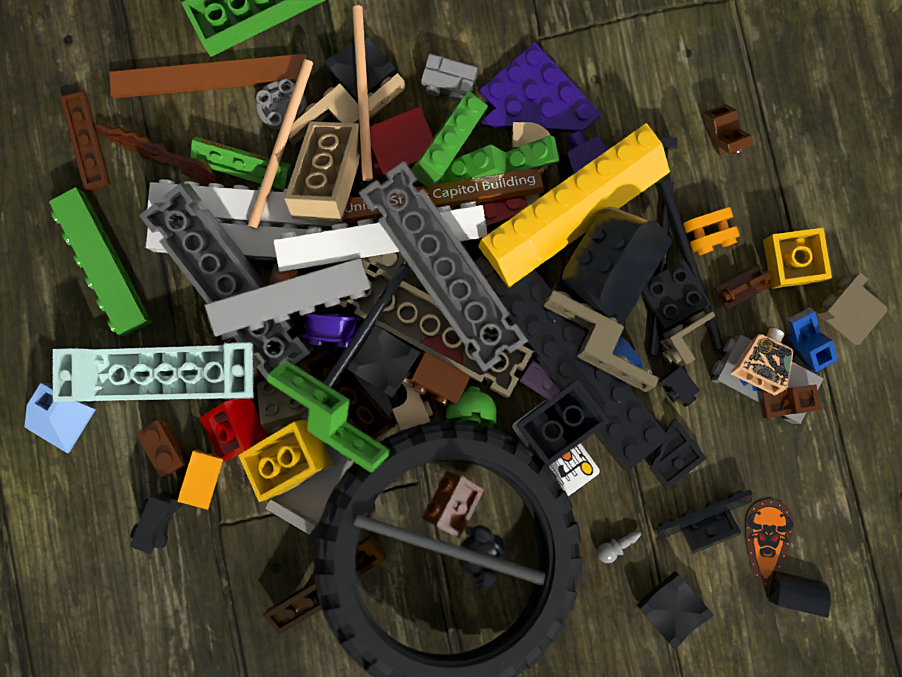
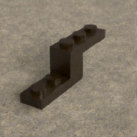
M372 535L357 544L355 557L357 577L385 561L387 557L386 552ZM314 572L303 588L271 606L263 614L279 635L322 610L317 595Z

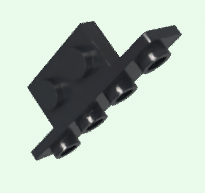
M739 490L732 493L726 500L709 502L704 509L699 511L695 509L689 510L677 520L667 519L658 525L655 530V536L657 540H661L681 531L692 554L739 536L741 531L730 511L751 503L753 493L751 490L745 492Z

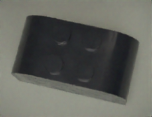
M614 207L605 208L595 217L567 263L562 276V290L570 295L572 300L580 304H588L595 312L608 318L613 317L618 321V324L623 325L673 241L656 221Z

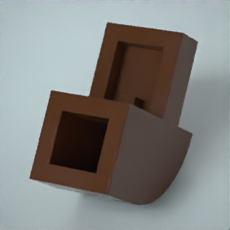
M725 104L703 112L707 134L718 155L721 156L726 153L737 154L744 151V148L753 145L752 135L740 129L738 111L735 108Z

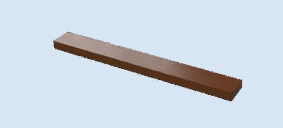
M306 54L111 71L109 72L111 96L113 98L266 85L283 79L296 82L303 60L307 59Z

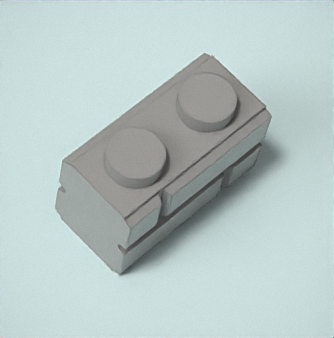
M429 54L421 81L422 88L430 95L439 96L441 93L448 95L450 100L458 102L468 90L472 93L478 67Z

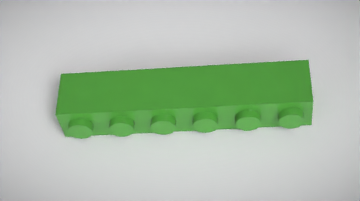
M75 187L50 200L49 203L53 209L50 211L51 215L58 224H61L64 230L62 236L66 243L73 247L75 251L73 257L76 263L83 267L86 276H84L86 283L91 289L95 290L98 296L96 298L98 306L102 311H106L109 317L107 323L110 329L118 335L128 336L152 323L86 193Z

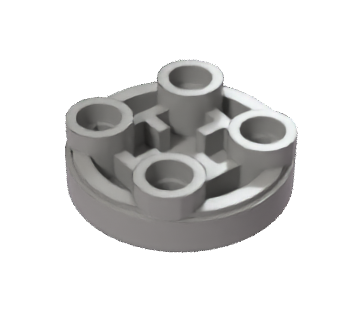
M288 79L269 83L256 96L257 111L260 118L268 127L280 131L295 84ZM304 94L302 95L295 119H299L307 108Z

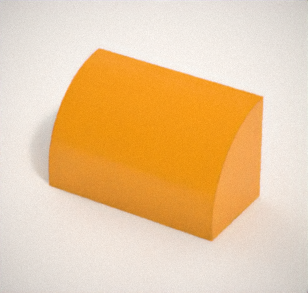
M195 449L192 452L177 502L208 509L223 459Z

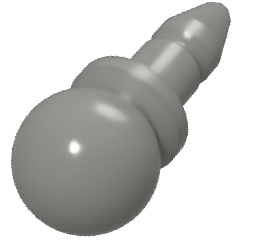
M641 532L629 533L627 536L619 539L618 542L613 538L611 543L601 544L597 550L598 558L604 563L614 562L618 555H623L622 549H625L639 539Z

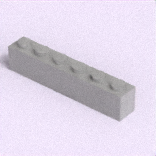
M359 258L205 305L214 335H221L222 339L237 336L238 329L248 327V331L262 328L264 327L263 322L273 319L274 323H279L290 319L289 314L299 311L301 316L314 312V306L324 303L327 308L340 304L339 298L350 296L351 300L366 296L365 290L370 289V285L362 260Z

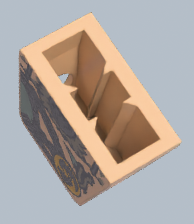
M770 328L766 336L759 334L753 338L746 346L730 374L773 395H777L787 389L793 350L781 344L784 333L779 329Z

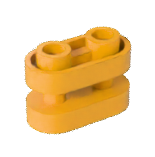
M730 207L683 223L686 234L694 232L696 240L689 242L692 252L698 251V254L702 255L713 251L712 246L721 244L723 248L737 243L736 238L740 237L738 227L729 228L727 220L734 217ZM717 224L719 232L706 236L703 228Z

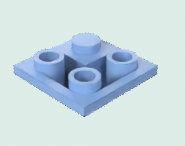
M40 383L27 404L24 427L64 452L69 453L96 409L83 401L53 402V384Z

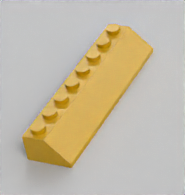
M647 123L482 238L478 245L479 249L508 288L586 233L595 217L603 209L608 207L621 208L667 175L670 170L661 141Z

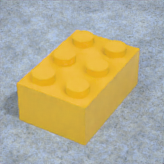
M294 421L238 455L258 502L278 497L334 465L324 442L307 431L308 421Z

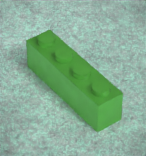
M469 90L456 103L411 169L415 178L429 189L442 177L488 107Z

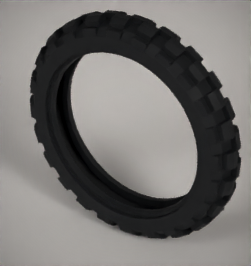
M460 421L432 422L410 427L384 438L378 443L389 449L388 457L372 472L354 462L345 471L332 490L318 524L313 555L316 590L322 612L337 641L350 658L372 677H517L527 668L531 669L545 656L543 653L551 643L557 641L565 628L563 624L569 612L573 611L578 595L576 589L578 578L581 577L582 557H580L579 543L582 541L579 525L575 521L572 512L573 506L566 490L562 489L556 479L557 476L549 466L547 467L534 454L533 450L519 440H515L504 432L488 426ZM443 460L464 461L486 468L505 480L518 493L527 506L536 528L539 543L538 571L545 573L543 584L535 582L526 606L508 629L481 647L455 654L422 652L410 648L388 635L374 621L364 604L358 587L355 562L357 541L361 527L355 526L357 515L366 517L377 497L387 486L406 472L431 462Z

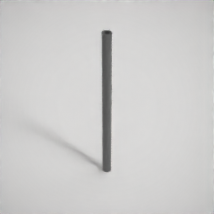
M357 515L355 520V526L532 582L543 584L545 573L365 516Z

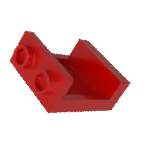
M420 107L370 127L371 152L373 151L376 158L372 163L377 175L382 174L384 180L388 179L386 173L402 162H405L408 167L415 165L433 138Z

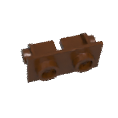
M757 265L717 286L715 290L726 310L770 288L771 285L768 280L771 279V274L768 270L762 271L760 265Z

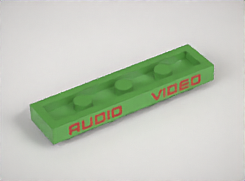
M195 137L192 140L190 158L206 161L212 170L262 184L270 158L199 137ZM280 161L272 187L281 190L288 187L291 164Z

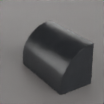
M774 571L769 602L780 607L829 618L831 597L826 583Z

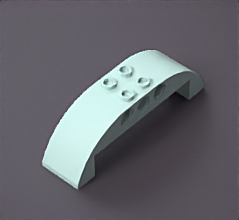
M229 343L219 346L96 350L53 349V402L253 398L252 343Z

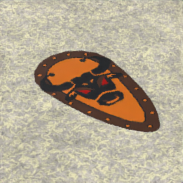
M764 499L755 503L748 511L746 517V541L750 565L759 585L765 589L772 585L774 571L781 572L784 566L794 527L793 516L788 507L774 499Z

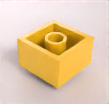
M824 228L773 234L763 240L767 268L771 274V279H769L771 289L819 283L832 278Z

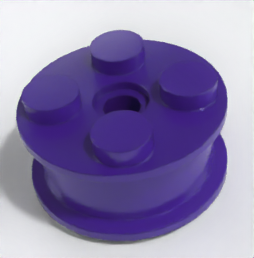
M324 312L304 314L307 317L306 333L302 334L301 337L309 339V344L324 345L325 341H332L335 346L347 347L355 335L356 321L360 320V317Z

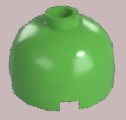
M466 387L457 404L448 403L446 421L470 422L491 428L496 424V405L493 399L480 391L478 387Z

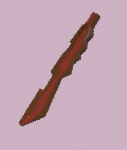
M102 123L96 126V132L107 136L111 141L128 150H136L141 155L161 165L167 162L182 169V174L206 184H220L206 161L167 152L162 143L151 142L146 136L142 137L135 131L128 132L122 127L112 128Z

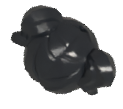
M477 525L474 528L472 526L465 527L468 536L463 539L460 547L506 561V549L503 539L499 535L493 534L488 527L483 525ZM460 559L461 566L468 574L473 575V581H475L477 586L485 590L495 583L498 570Z

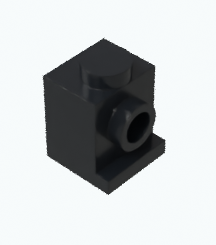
M681 366L674 368L657 382L658 387H666L664 392L672 402L677 401L678 404H682L684 407L693 403L697 399L695 394L700 391Z

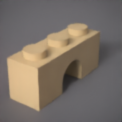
M409 373L402 382L407 390V399L401 406L392 409L400 430L428 423L431 421L429 416L434 415L429 402H423L420 393L411 389L412 384L406 382Z

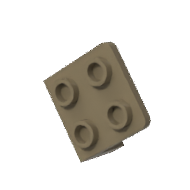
M861 272L852 276H845L838 284V290L823 301V307L816 314L852 345H859L887 312V307L863 287L868 278Z
M704 310L698 314L696 313L684 321L685 326L680 324L662 334L664 339L659 344L664 351L662 356L668 365H673L676 368L696 360L682 336L715 317L716 315L713 311L707 314Z
M267 380L257 384L261 426L268 436L273 435L294 421L305 420L301 417L305 410L302 403L281 391Z

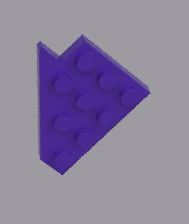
M535 42L481 88L479 92L494 109L480 122V125L484 128L512 129L513 122H532L541 125L547 131L576 132L581 130L583 132L601 115Z

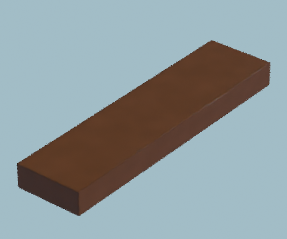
M82 90L60 96L84 190L89 192L110 186L111 182L87 93Z

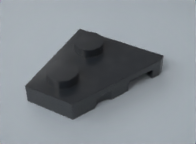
M677 419L671 421L666 431L669 439L659 446L649 467L650 471L666 490L707 459Z

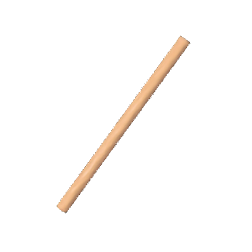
M356 5L352 9L363 181L373 180L363 7Z
M303 60L247 225L251 228H258L313 66V62L310 60Z

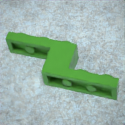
M549 135L508 152H504L493 145H488L452 160L442 177L435 184L526 169H540L559 162L555 137Z
M287 360L268 374L269 383L309 408L308 432L370 472L376 469L388 457L389 449L346 422L349 399Z

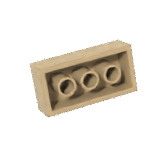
M309 122L284 198L292 219L342 222L361 157L360 128L358 123Z

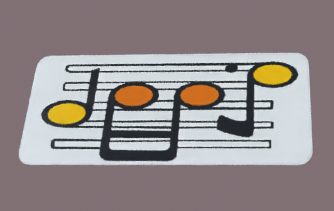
M521 417L512 427L524 445L533 450L534 454L543 461L517 428V423L523 418ZM581 443L549 466L557 476L556 479L562 489L566 490L568 496L600 472L598 466Z

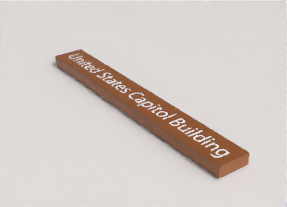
M539 168L434 184L430 189L426 186L415 187L417 193L424 189L436 208L444 206L452 208L468 202L482 203L544 193ZM393 194L390 197L393 199L389 201L391 206L397 205L401 208L404 205L402 201L405 199L402 195L398 197L396 194ZM361 196L348 199L344 217L340 224L358 223L357 221L366 219L377 220L382 218L383 215L378 209L372 212Z

